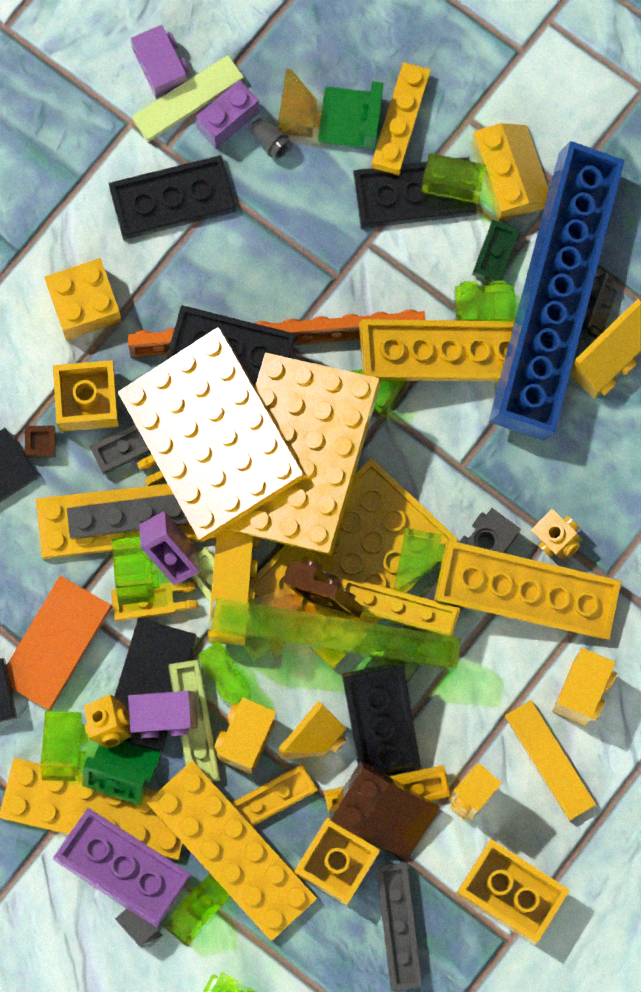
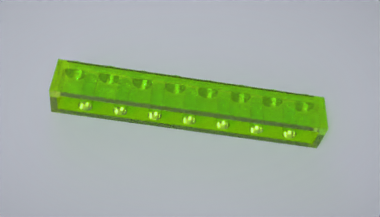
M216 598L213 601L209 631L444 670L457 669L461 638L221 598Z

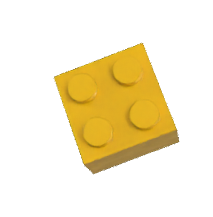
M101 258L44 277L66 340L122 322L120 311Z
M113 360L53 365L56 423L59 432L119 427L116 375Z
M581 647L573 660L552 712L583 726H586L590 720L596 721L606 701L601 699L603 692L607 694L616 678L617 672L613 671L616 662Z
M242 697L239 704L233 703L227 717L230 726L227 732H220L214 748H216L215 751L217 752L219 762L252 776L277 721V712Z
M326 818L296 867L294 874L348 906L380 850L332 822L329 818Z

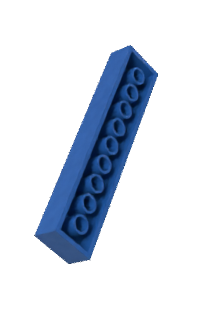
M570 141L559 152L488 422L543 441L556 432L625 160Z

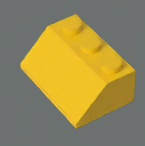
M500 123L473 131L471 144L498 221L503 222L544 209L549 187L527 125Z
M639 299L625 310L574 361L570 376L594 399L601 393L606 396L617 385L614 380L621 373L625 376L628 375L638 364L635 360L641 355V301Z

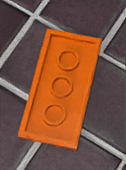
M60 575L7 663L11 689L51 711L113 606Z

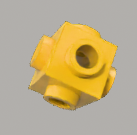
M553 509L531 529L541 540L538 546L550 558L554 554L561 560L565 557H571L579 549V543L583 540L577 533L580 527L568 515L562 519Z
M111 694L84 705L87 720L85 731L90 740L107 748L115 747L121 741L132 737L129 726V712L125 705Z

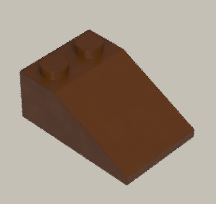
M360 760L329 810V816L332 822L354 835L408 860L440 809V806Z

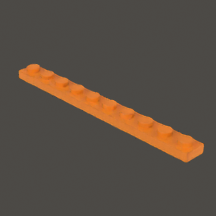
M408 309L394 314L386 312H375L368 316L347 314L341 318L330 319L325 316H319L312 320L299 321L298 319H287L279 323L258 321L255 324L297 334L296 345L359 340V322L362 319H426L425 311L417 312L416 310ZM174 328L166 329L164 332L141 330L135 332V334H128L130 358L167 355Z

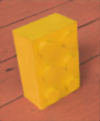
M490 839L457 890L456 895L535 945L540 940L570 889Z

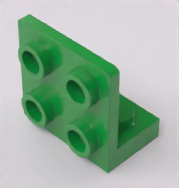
M372 81L371 91L325 87L318 142L375 150L384 83Z
M121 741L115 747L107 748L99 744L94 758L88 756L84 764L82 786L141 805L160 761L161 754L126 741Z

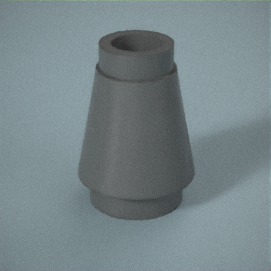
M262 118L256 119L249 128V131L269 157L280 159L287 154L292 146V141L289 140L287 133L264 121Z

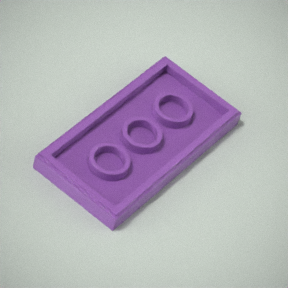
M87 808L53 856V861L156 928L160 925L192 876V874L90 808Z

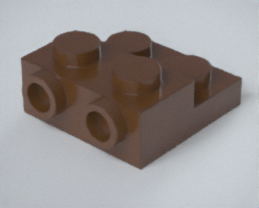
M292 560L285 572L283 583L310 604L360 619L364 607L355 600L356 596L343 590V585L334 581L335 576L321 571L322 566L313 561L305 560L303 564Z

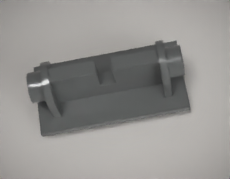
M607 273L595 276L582 330L588 329L587 334L593 337H598L599 333H603L609 313L600 309L601 306L610 309L618 291L616 287L617 282L607 279L609 275Z

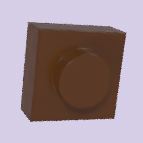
M55 425L25 426L26 458L56 457Z

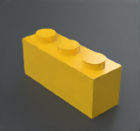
M478 762L453 790L448 799L452 803L450 809L461 819L464 820L467 816L472 820L496 793L502 782Z

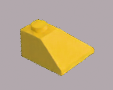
M318 701L278 748L279 756L286 760L327 756L331 750L336 753L347 740L343 736L347 728Z

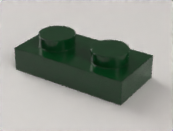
M492 219L472 275L500 285L520 229Z

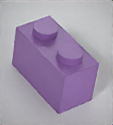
M163 25L130 38L132 50L155 98L169 93L187 81L186 74L190 73L187 63L183 57L178 58L174 50L178 48L175 38L171 32L166 33Z
M238 80L195 116L197 130L217 149L259 113V100Z
M165 511L139 524L142 550L174 586L200 572L198 549Z
M196 691L128 695L130 732L140 733L141 738L159 737V731L170 730V736L189 735V729L198 728Z

